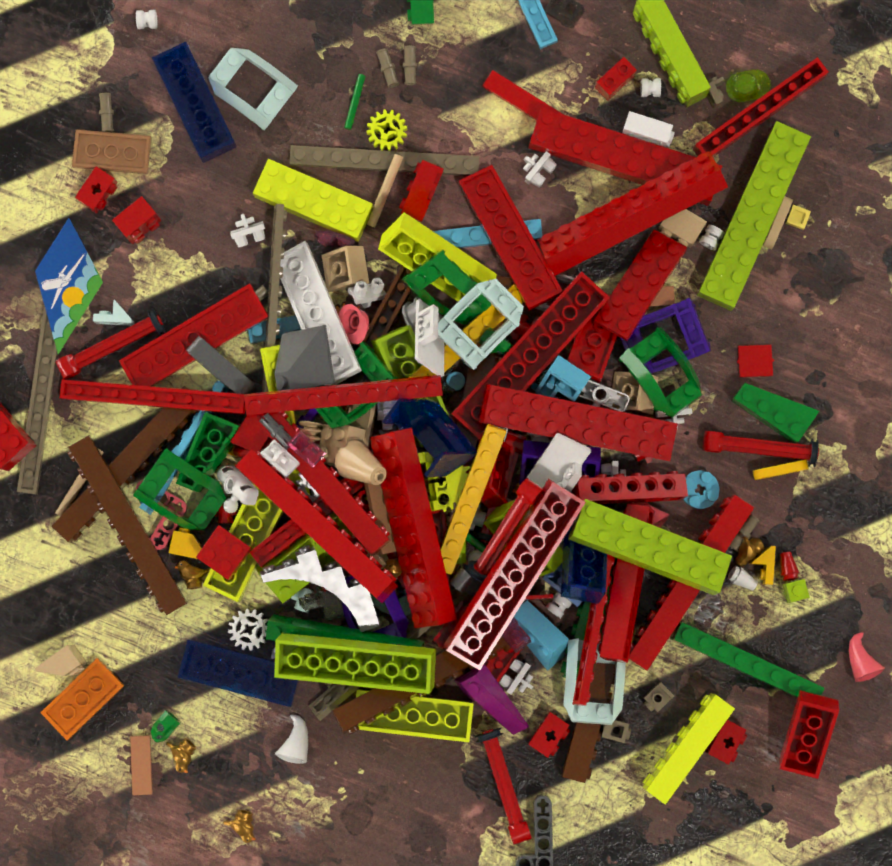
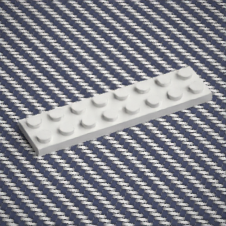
M303 241L284 252V259H281L280 267H283V277L280 279L301 329L326 325L335 383L325 386L336 385L362 370L309 245L306 241Z

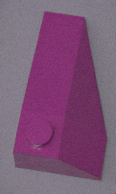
M485 664L480 670L475 668L454 680L467 698L511 734L514 735L529 727Z

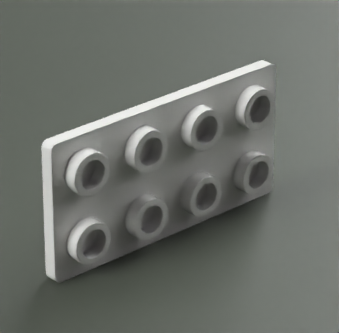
M421 299L416 300L415 359L432 373L443 377L444 341L438 337V322L443 316L438 313V307L434 304L428 306Z
M557 433L527 478L542 488L549 478L571 492L582 476V464L591 453V449Z

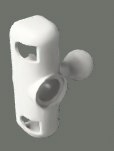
M591 380L588 381L582 390L584 395L579 394L580 397L593 401L592 406L600 407L604 405L620 412L626 410L630 400L627 394ZM598 389L606 391V396L603 399L596 398L595 393ZM613 404L619 405L620 408H619V409L614 408V407H612V405H613Z
M222 466L217 472V479L224 485L225 492L232 494L231 498L224 502V510L228 513H234L239 506L238 500L244 505H255L259 494L258 489L235 466Z

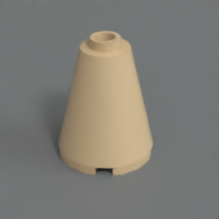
M350 441L348 442L349 445L345 448L342 447L338 451L335 458V468H337L338 474L342 477L372 485H379L385 480L386 469L362 442Z

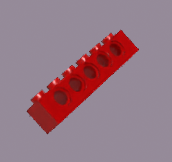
M677 471L667 472L666 475H660V472H652L644 476L642 473H633L631 476L615 474L613 477L601 474L596 475L595 478L582 475L572 489V493L582 500L587 499L597 504L678 501L688 497L685 474H678ZM645 483L649 486V490L646 489ZM663 483L666 484L667 490L663 487ZM627 484L631 486L632 491L628 490ZM609 485L614 488V492L609 489ZM591 486L596 489V493L591 490Z

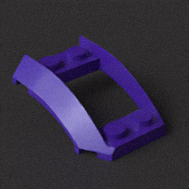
M691 298L644 315L628 341L621 338L625 351L628 348L631 349L643 340L640 328L676 315L689 348L683 351L688 360L710 352L711 348L696 312V306ZM671 356L654 363L649 360L644 366L652 374L679 363Z
M352 575L345 578L346 584H349V581L355 578ZM394 590L384 601L394 623L374 632L407 638L406 631L410 622ZM339 599L349 628L359 629L353 614Z

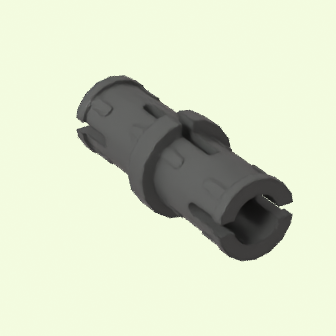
M269 413L264 415L265 419L261 418L259 422L271 433L272 438H276L286 450L292 447L290 444L293 445L296 441L284 430V427L279 425Z

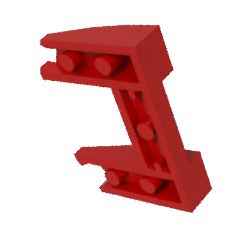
M463 601L455 609L457 620L445 623L432 641L444 651H446L443 646L467 608L463 606ZM515 643V647L507 652L502 650L497 653L498 656L494 659L485 661L484 664L497 682L501 680L524 647L523 645L518 647L517 643Z

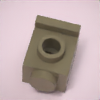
M658 682L643 697L645 700L643 704L651 712L653 710L658 712L674 695L662 682ZM656 695L661 696L660 702L654 700Z
M615 720L612 725H603L601 737L625 743V739L629 740L631 728H629L628 723ZM614 727H619L620 731L618 734L613 733Z

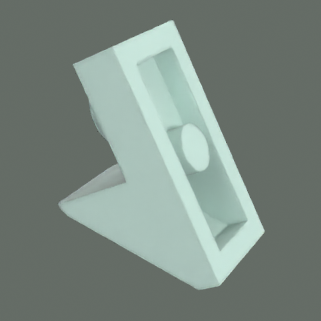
M115 300L113 302V314L109 311H99V314H93V322L96 324L132 326L135 323Z

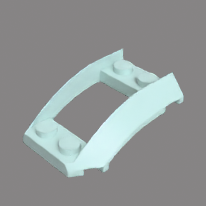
M230 48L208 77L214 95L230 104L261 127L262 130L268 127L298 87L283 73L255 53L239 48ZM245 60H248L277 81L257 109H254L225 88Z
M497 279L478 283L438 322V337L465 362L464 364L474 370L507 335L520 325V317L524 306ZM482 294L507 321L478 347L453 321Z
M579 638L568 640L563 706L567 710L572 722L612 725L623 706L626 663L608 661L601 658L599 643L596 649L598 654L596 663L615 664L613 704L588 702L586 706L572 705L576 686L577 661L581 659L584 641L579 640Z

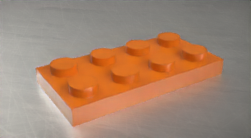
M96 658L40 713L68 741L125 685L99 658Z

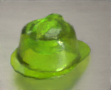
M761 70L743 71L732 75L728 79L726 92L732 100L746 102L759 99L768 93L771 82L768 75Z

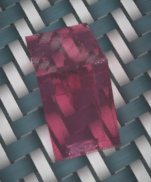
M301 430L287 443V446L312 468L326 454Z

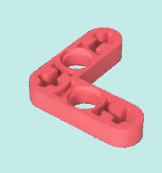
M143 480L140 481V482L137 484L136 490L138 489V487L140 486V484L143 482ZM166 491L167 500L163 504L168 506L171 497H173V503L177 505L182 503L183 511H178L177 513L184 517L188 509L186 502ZM169 505L170 509H172L173 511L176 510L174 507ZM164 516L150 538L157 550H163L168 546L172 539L173 530L176 531L179 526L174 523V527L171 530H166L164 522L167 518ZM161 529L163 532L169 533V536L164 535L162 538L164 544H159L157 547V542L154 540L161 537L162 533L159 532Z

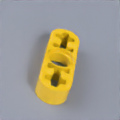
M801 460L757 469L752 472L754 480H760L808 470L809 467L807 460Z

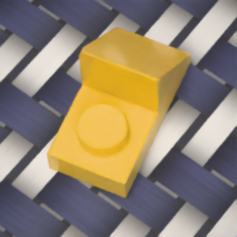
M769 546L749 563L764 565L763 569H760V580H763L762 585H773L776 546Z

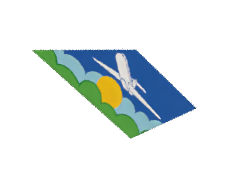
M68 218L35 270L58 354L103 283L70 218Z

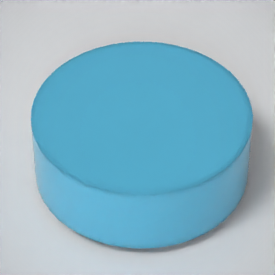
M460 372L450 373L446 379L447 387L452 391L461 390L465 385L463 374Z

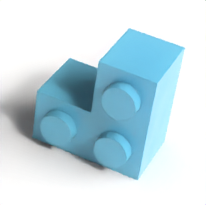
M558 355L535 392L539 395L553 398L560 392L575 402L591 376Z

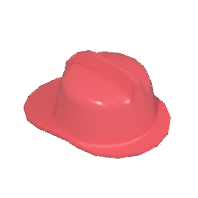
M347 304L341 308L338 316L349 341L353 344H360L365 339L369 329V318L365 311L358 309L353 304Z

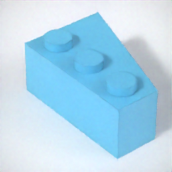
M527 600L520 606L509 624L548 671L564 657L569 639Z

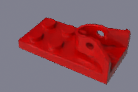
M602 307L577 333L567 360L590 375V379L599 384L617 335L594 323Z

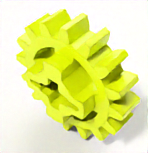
M384 109L382 115L376 112L377 117L371 116L372 123H367V127L370 129L367 130V135H372L369 137V142L375 141L374 147L376 148L380 145L381 151L385 147H387L388 151H391L392 146L398 149L397 144L403 145L404 141L402 138H407V134L403 132L408 130L407 126H403L405 119L400 120V113L395 116L393 110L390 111V114H387L386 109ZM394 121L398 124L400 129L393 125ZM387 127H389L390 131H388V133L385 134L384 130H386ZM374 132L380 134L381 140L376 137Z

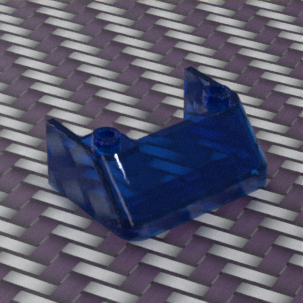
M398 399L382 420L383 424H397L399 430L412 428L413 435L417 437L434 459L424 474L426 477H446L470 461L477 453L475 447L444 409L431 399Z

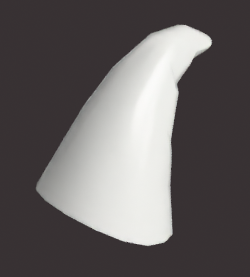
M291 714L290 717L294 721V728L289 738L275 755L287 762L303 764L307 762L308 729L305 721L300 716Z

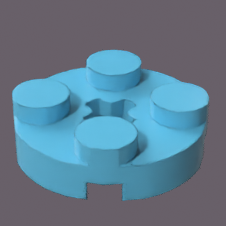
M702 470L691 472L686 476L688 497L684 498L683 501L696 509H705L713 505L718 499L720 491L717 479L710 472ZM698 484L705 488L703 495L695 492Z

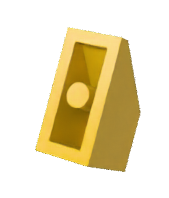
M179 528V531L173 530L169 553L197 559L196 556L203 547L196 536L190 534L191 530Z

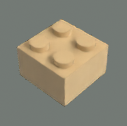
M323 424L318 452L327 460L324 463L335 467V458L338 451L342 447L345 448L349 445L348 442L359 441L364 444L366 430L349 425L332 429L329 425Z

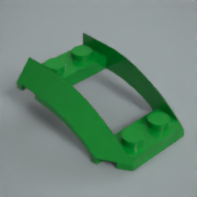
M441 250L403 277L402 280L419 299L428 306L434 304L438 307V313L445 316L450 309L435 300L424 288L442 275L464 294H467L478 283L465 274L454 261L451 262L445 255V251ZM480 294L454 321L465 325L486 311L492 304Z
M657 328L655 332L634 347L628 348L619 358V361L629 368V372L646 392L655 411L659 410L666 413L665 415L674 417L702 396L699 379L692 365L678 345L662 328ZM666 348L679 363L689 380L667 397L664 396L654 377L644 366L645 363Z
M362 341L354 353L361 370L371 382L398 379L374 353L375 350ZM378 402L361 404L348 414H346L341 406L315 409L327 424L334 429L351 424L372 409Z
M168 448L160 455L157 462L133 494L135 498L160 515L185 529L205 530L226 500L218 480L198 470L181 457L169 451ZM175 469L209 489L189 519L155 499Z

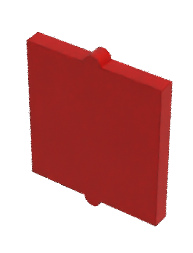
M772 345L738 346L737 364H739V378L773 376L774 359L772 358Z
M553 594L526 596L525 600L552 599Z

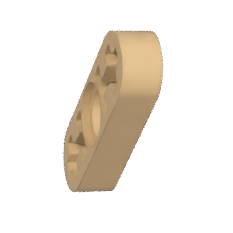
M784 196L764 241V247L773 249L793 199Z

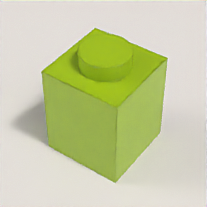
M805 579L782 584L787 603L810 598Z

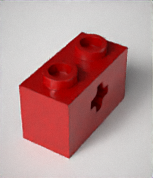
M623 57L596 82L595 89L609 101L635 77L637 69Z
M96 166L75 198L87 208L98 213L99 210H103L106 206V199L109 195H113L116 191L118 182L114 177ZM95 189H101V193H95Z
M549 711L528 742V745L547 758L549 755L554 756L559 748L557 743L561 738L564 740L570 732L568 729L569 724ZM553 730V735L555 736V738H550L547 741V736L545 733L547 731L551 732Z
M727 720L711 741L706 753L729 765L730 762L735 761L738 755L736 750L739 744L743 745L746 740V729ZM730 738V741L732 742L731 746L727 745L725 747L726 743L723 742L724 739Z

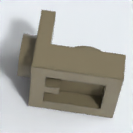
M714 77L708 80L711 89L707 97L713 109L720 107L723 103V93L720 89L716 88L723 84V77L719 79Z

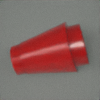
M781 553L780 574L783 577V581L798 579L800 572L792 553Z

